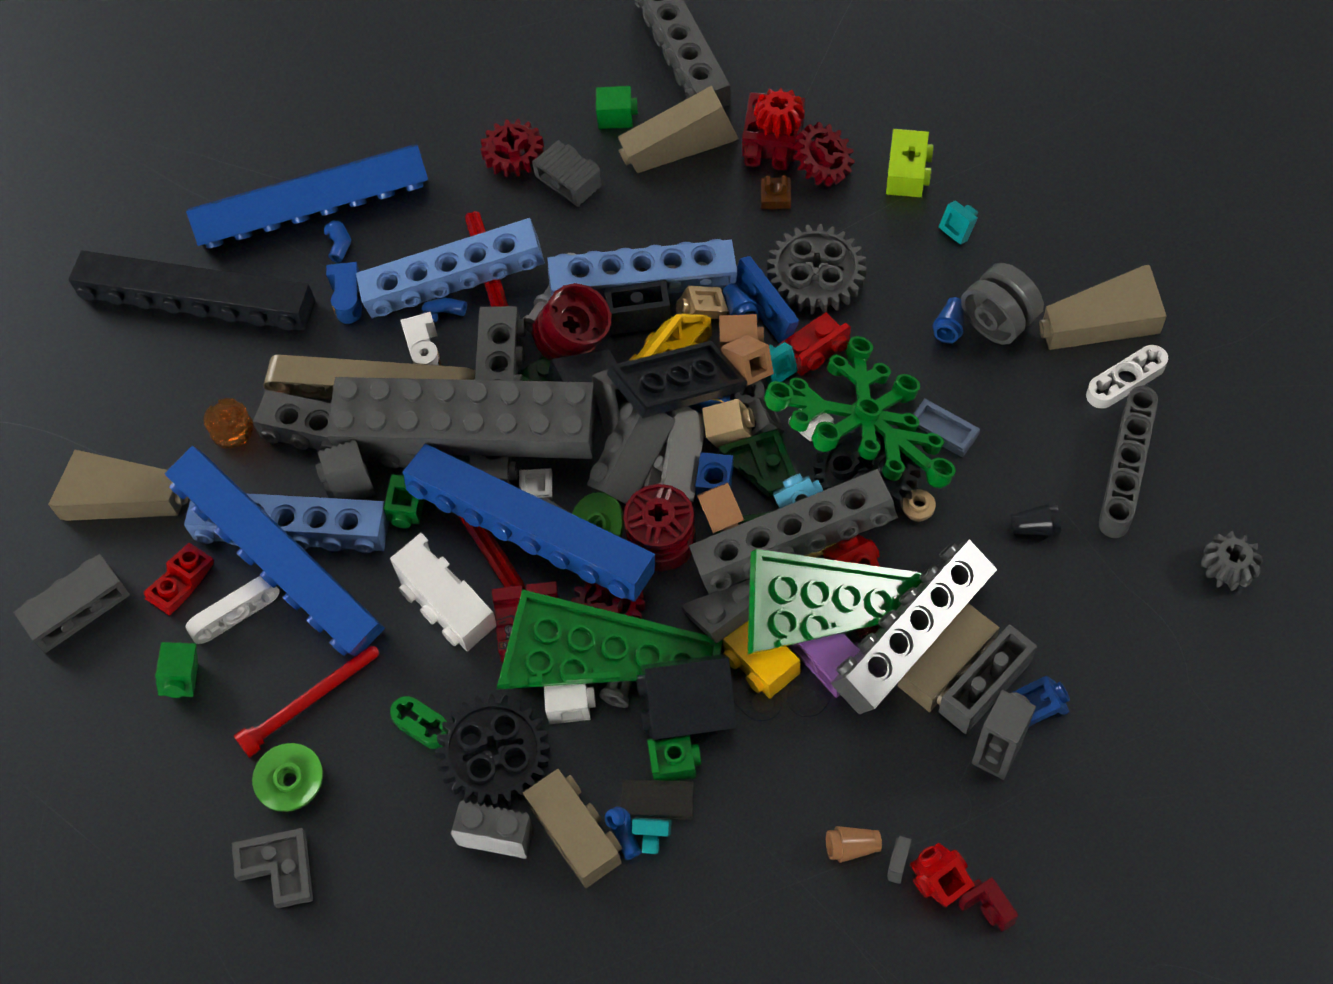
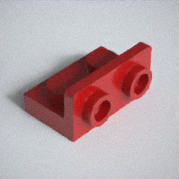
M825 312L785 339L783 342H786L793 348L798 368L797 372L802 376L810 370L814 371L834 353L839 354L844 351L850 340L851 327L847 323L840 326Z

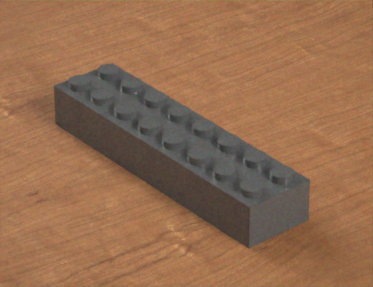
M335 377L326 436L332 446L336 447L339 443L344 445L345 442L350 443L353 439L357 442L361 453L417 454L426 443L449 455L593 459L597 396L593 382Z

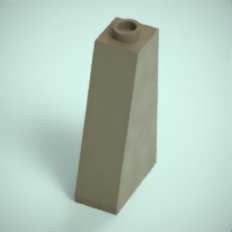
M712 86L618 136L623 147L619 149L626 166L632 164L637 173L739 139Z
M1150 265L1141 266L1046 306L1044 317L1039 321V331L1041 338H1046L1049 350L1161 334L1167 315Z
M74 450L48 505L60 520L65 521L178 516L182 505H185L189 498L186 497L183 500L169 488L173 482L165 475L166 469Z

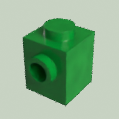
M631 86L596 87L598 129L633 127V115H638L637 98H632Z
M161 642L155 674L158 696H168L171 698L193 697L199 664L196 643Z

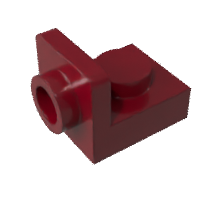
M993 877L983 883L980 879L973 881L975 886L964 893L958 905L961 910L965 911L981 901L983 903L980 906L981 910L991 925L997 924L1002 932L1013 926L1019 915Z

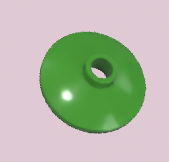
M597 492L585 496L575 506L572 512L573 515L622 537L624 529L623 511L615 498L605 493Z
M285 743L275 746L267 751L255 766L252 776L254 793L259 801L269 809L280 812L297 810L308 804L318 793L323 780L322 764L318 756L310 748L302 744ZM289 777H296L294 784L291 786L285 785Z

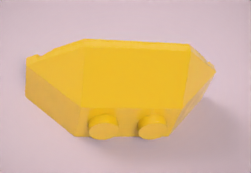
M692 314L674 315L663 322L656 332H651L648 335L642 350L638 355L634 354L629 361L707 342L712 336L711 317Z

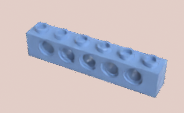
M530 218L357 272L356 277L361 301L371 318L388 315L390 312L406 307H414L419 303L434 298H442L453 292L474 288L487 281L502 279L516 272L531 270L536 266L545 264L533 223Z
M712 239L700 243L681 242L677 245L669 246L650 245L647 248L639 249L620 248L616 251L608 252L589 251L585 254H558L555 257H547L551 296L563 285L573 283L587 285L599 292L605 299L604 288L666 280L669 294L684 292L688 285L725 288L731 283H736L737 277L732 239ZM698 262H705L708 265H699ZM667 265H675L677 268H668ZM637 268H645V269H647V271L641 272V271H638V270H636V269H637ZM615 271L616 274L610 275L606 274L605 272ZM576 274H584V275H586V276H585V277H582V278H578V277H575L574 275H576Z
M246 493L303 549L309 547H323L329 551L355 549L362 553H371L373 550L384 551L389 521L384 512V501ZM190 500L184 526L193 540L204 544H210L213 541L225 542L214 531L217 525L210 518L205 522L191 509L195 504ZM292 521L291 524L283 526L284 523ZM324 523L323 526L314 528L317 524ZM350 525H357L351 530H346ZM233 540L229 543L232 545H237Z

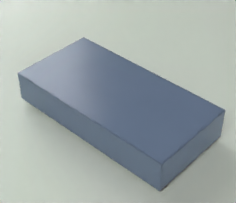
M925 398L913 413L920 422L916 432L938 434L944 440L942 447L962 458L980 433V428Z

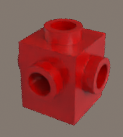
M859 534L851 539L839 541L822 550L825 559L880 567L877 560L880 557L877 546L871 539L868 540Z
M940 843L924 849L918 858L910 863L917 876L913 879V882L925 898L933 897L944 907L950 905L975 886L966 871L968 865L961 854L955 849L952 851L948 850Z

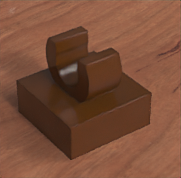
M782 175V178H770V176L761 178V209H791V178H787L786 175Z

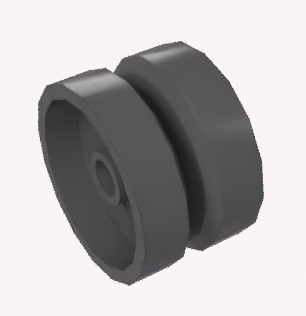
M996 263L982 275L980 281L973 283L961 296L963 311L972 326L984 337L1001 345L1011 344L1025 330V327L1029 326L1039 317L1044 308L1041 293L1034 282L1023 271L1006 263Z

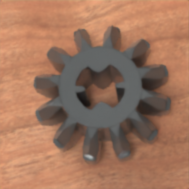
M1233 531L1228 533L1226 538L1218 534L1212 542L1205 546L1203 550L1205 556L1201 560V566L1208 569L1206 578L1215 577L1218 579L1216 582L1217 588L1224 583L1228 584L1231 591L1236 589L1238 585L1246 588L1251 584L1252 580L1259 576L1261 572L1259 566L1263 562V555L1256 553L1258 543H1246L1247 534L1240 539L1236 538Z

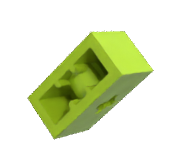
M893 129L886 188L887 195L922 198L923 186H929L931 168L925 167L926 162H932L933 144H928L929 132Z

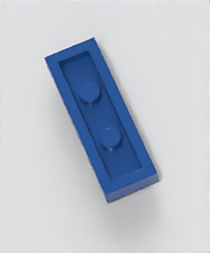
M751 256L740 258L737 265L735 284L758 304L760 319L780 344L794 334L799 319Z

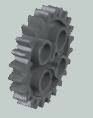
M819 224L817 231H812L810 225H806V232L803 233L796 227L794 228L793 237L785 233L784 242L776 240L775 250L769 251L767 279L783 299L787 297V305L789 307L794 303L798 304L799 312L807 306L810 308L811 314H814L816 307H820L822 312L825 313L827 312V306L830 305L837 311L839 310L840 301L849 305L850 296H858L859 288H863L864 278H866V256H862L861 246L855 247V238L845 240L846 232L842 231L836 235L834 234L833 226L825 232L823 231L822 224Z

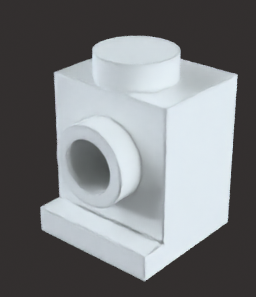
M586 684L544 686L545 711L549 725L591 720L590 708L596 707L594 686L587 687Z

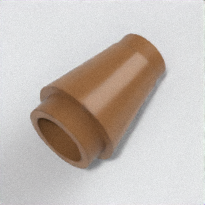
M835 826L834 830L826 832L828 857L830 860H838L839 863L873 854L874 852H881V834L879 830Z

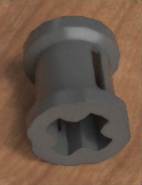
M636 680L621 681L620 689H617L619 682H608L606 688L600 691L599 697L608 704L626 708L630 703L629 693Z

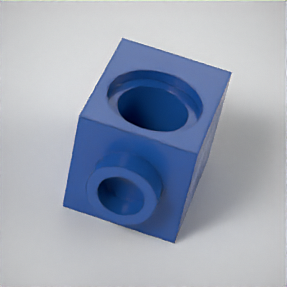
M700 453L695 485L696 502H699L698 494L728 482L731 488L734 472L733 455ZM713 479H717V480H720V481H721L720 483H717V484H710V483H708V481L713 480Z

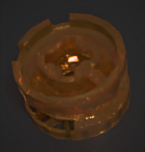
M234 398L220 399L218 404L215 406L210 405L205 411L203 418L204 426L216 445L222 448L239 447L252 436L254 429L253 420L242 402L239 403Z

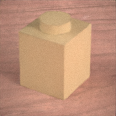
M739 399L702 408L706 438L716 448L753 436L751 428L755 426L753 412L751 408H747Z

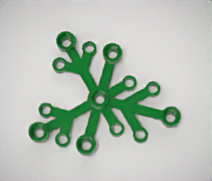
M854 336L849 340L845 349L847 360L840 355H833L827 365L829 373L834 376L844 375L855 384L857 402L853 405L824 400L809 388L807 382L801 378H792L788 385L779 381L771 382L768 385L764 399L766 406L770 410L779 412L788 406L800 408L793 411L789 420L790 427L796 431H806L811 420L823 413L847 417L837 424L824 421L816 425L812 434V441L814 447L821 452H829L836 448L842 436L860 426L862 441L859 445L858 453L864 459H875L880 450V444L876 441L875 430L883 436L887 461L882 469V473L887 479L899 480L905 470V465L900 458V451L926 472L927 482L935 488H943L949 485L955 475L956 469L950 461L944 458H934L931 460L914 446L920 445L926 453L937 455L944 444L941 436L935 433L923 434L916 432L920 422L911 413L898 414L885 411L898 402L908 403L915 399L920 389V383L915 377L908 374H900L897 376L890 392L876 400L871 398L869 386L874 383L885 384L891 374V370L883 363H875L872 369L867 371L866 361L869 360L873 351V345L864 337ZM890 425H896L898 429L892 428Z

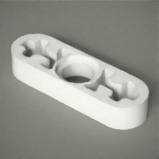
M1147 345L1090 381L1086 393L1087 401L1092 406L1101 409L1115 404L1128 396L1133 388L1144 386L1160 376L1168 362L1167 352L1160 346ZM1147 358L1150 361L1154 359L1158 361L1157 364L1155 362H1150L1149 364L1145 365ZM1122 371H1129L1135 375L1136 380L1125 382L1120 379L1118 374ZM1097 388L1100 391H1104L1109 388L1107 396L1104 393L1097 394Z
M259 576L193 616L187 622L186 630L196 644L206 643L272 603L278 597L280 590L277 586L273 588Z

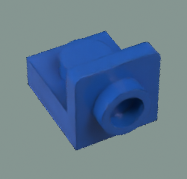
M1047 675L1014 691L1025 696L1031 704L1036 706L1029 727L1058 712L1062 715L1070 713L1066 702L1070 701L1065 687L1061 682L1056 683Z

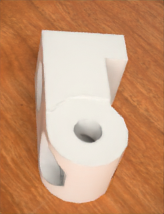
M431 312L402 319L401 324L413 364L441 366L438 349L430 341V338L438 336Z

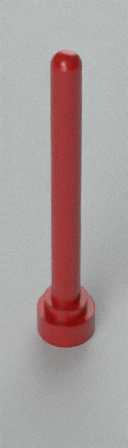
M369 646L258 727L254 728L252 726L248 730L244 727L233 737L249 758L261 750L259 746L265 743L263 739L377 658L379 655L378 648L376 646Z

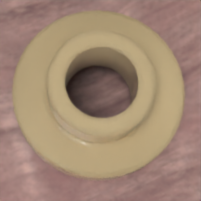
M912 490V499L903 498V512L913 521H924L930 518L935 511V499L925 490ZM920 501L925 505L918 507L913 502Z

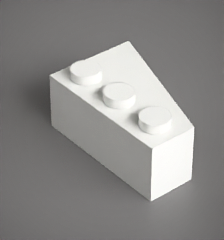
M420 533L390 558L401 583L398 589L410 603L416 600L422 606L420 611L431 624L438 622L444 628L442 633L453 646L459 643L468 652L496 627L493 611L465 580L461 582L447 568L449 563L443 556L438 559L430 551L427 544L428 539Z

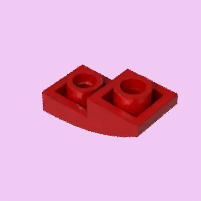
M188 543L166 562L167 572L144 591L145 600L170 616L197 588L212 567L214 559L191 543Z

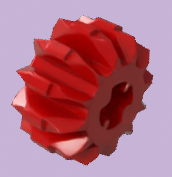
M782 87L776 92L769 88L767 95L760 94L758 103L754 107V116L758 129H763L765 136L774 133L777 139L780 134L784 133L790 137L792 130L799 131L805 114L801 97L795 96L793 89L784 92Z

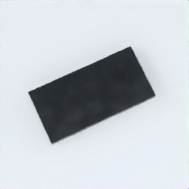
M712 341L611 365L607 371L608 377L642 418L745 390L748 383Z

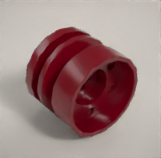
M577 283L563 285L553 293L533 323L532 336L536 347L549 360L592 352L596 345L606 336L611 326L609 306L599 292L587 285Z
M654 484L645 486L635 492L626 503L623 515L627 541L655 554V571L663 572L676 569L687 562L692 555L689 545L696 543L694 511L691 501L683 491L672 485Z

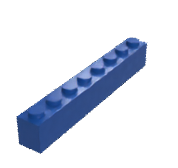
M416 143L187 209L186 213L197 245L205 244L208 249L224 244L223 239L234 236L235 240H241L253 236L252 231L263 228L264 232L276 230L282 227L280 222L292 219L293 224L307 221L310 219L309 214L320 211L322 216L339 211L338 206L349 203L350 207L367 203L366 198L377 195L378 199L395 195L394 190L406 187L407 191L419 189L424 186L423 182L427 181L428 177Z
M426 443L403 471L406 490L413 497L428 500L443 512H452L464 518L468 524L474 527L480 526L491 531L500 540H509L519 545L525 552L531 555L537 554L548 559L559 569L566 568L578 574L580 578L588 583H596L605 587L618 598L625 597L635 602L655 572L654 553Z
M192 445L167 470L165 475L173 482L169 488L183 500L188 497L195 504L191 509L205 522L210 518L217 525L214 531L225 542L229 544L233 540L240 547L237 554L251 566L256 563L263 570L259 575L270 586L275 588L279 585L286 592L283 596L284 600L295 610L298 611L302 607L310 615L306 621L319 633L325 630L333 638L329 643L340 654L345 656L349 653L357 656L385 629L367 609L202 451Z

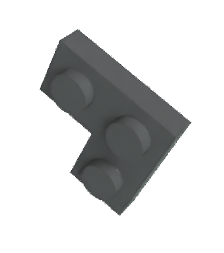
M303 828L231 843L234 877L238 881L271 874L273 902L277 909L313 901L307 839Z

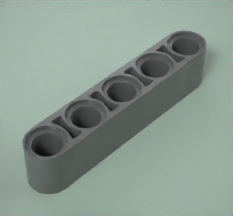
M1138 386L1130 391L1122 413L1099 519L1101 532L1110 538H1120L1127 533L1136 511L1158 405L1157 393L1147 386ZM1130 432L1138 433L1139 436H1138V435H1133V434H1131ZM1123 459H1129L1134 463H1128ZM1117 487H1124L1128 492L1121 491ZM1111 515L1120 516L1123 520H1116Z

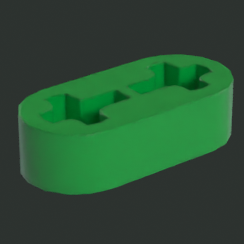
M410 696L400 697L393 702L390 708V715L394 724L401 731L428 748L437 749L443 747L437 743V735L433 734L429 738L430 735L424 727L427 724L435 729L439 725L441 734L448 735L442 729V723L447 722L442 715ZM412 708L415 717L418 718L414 721L406 716L402 720L400 711L403 709L409 711Z

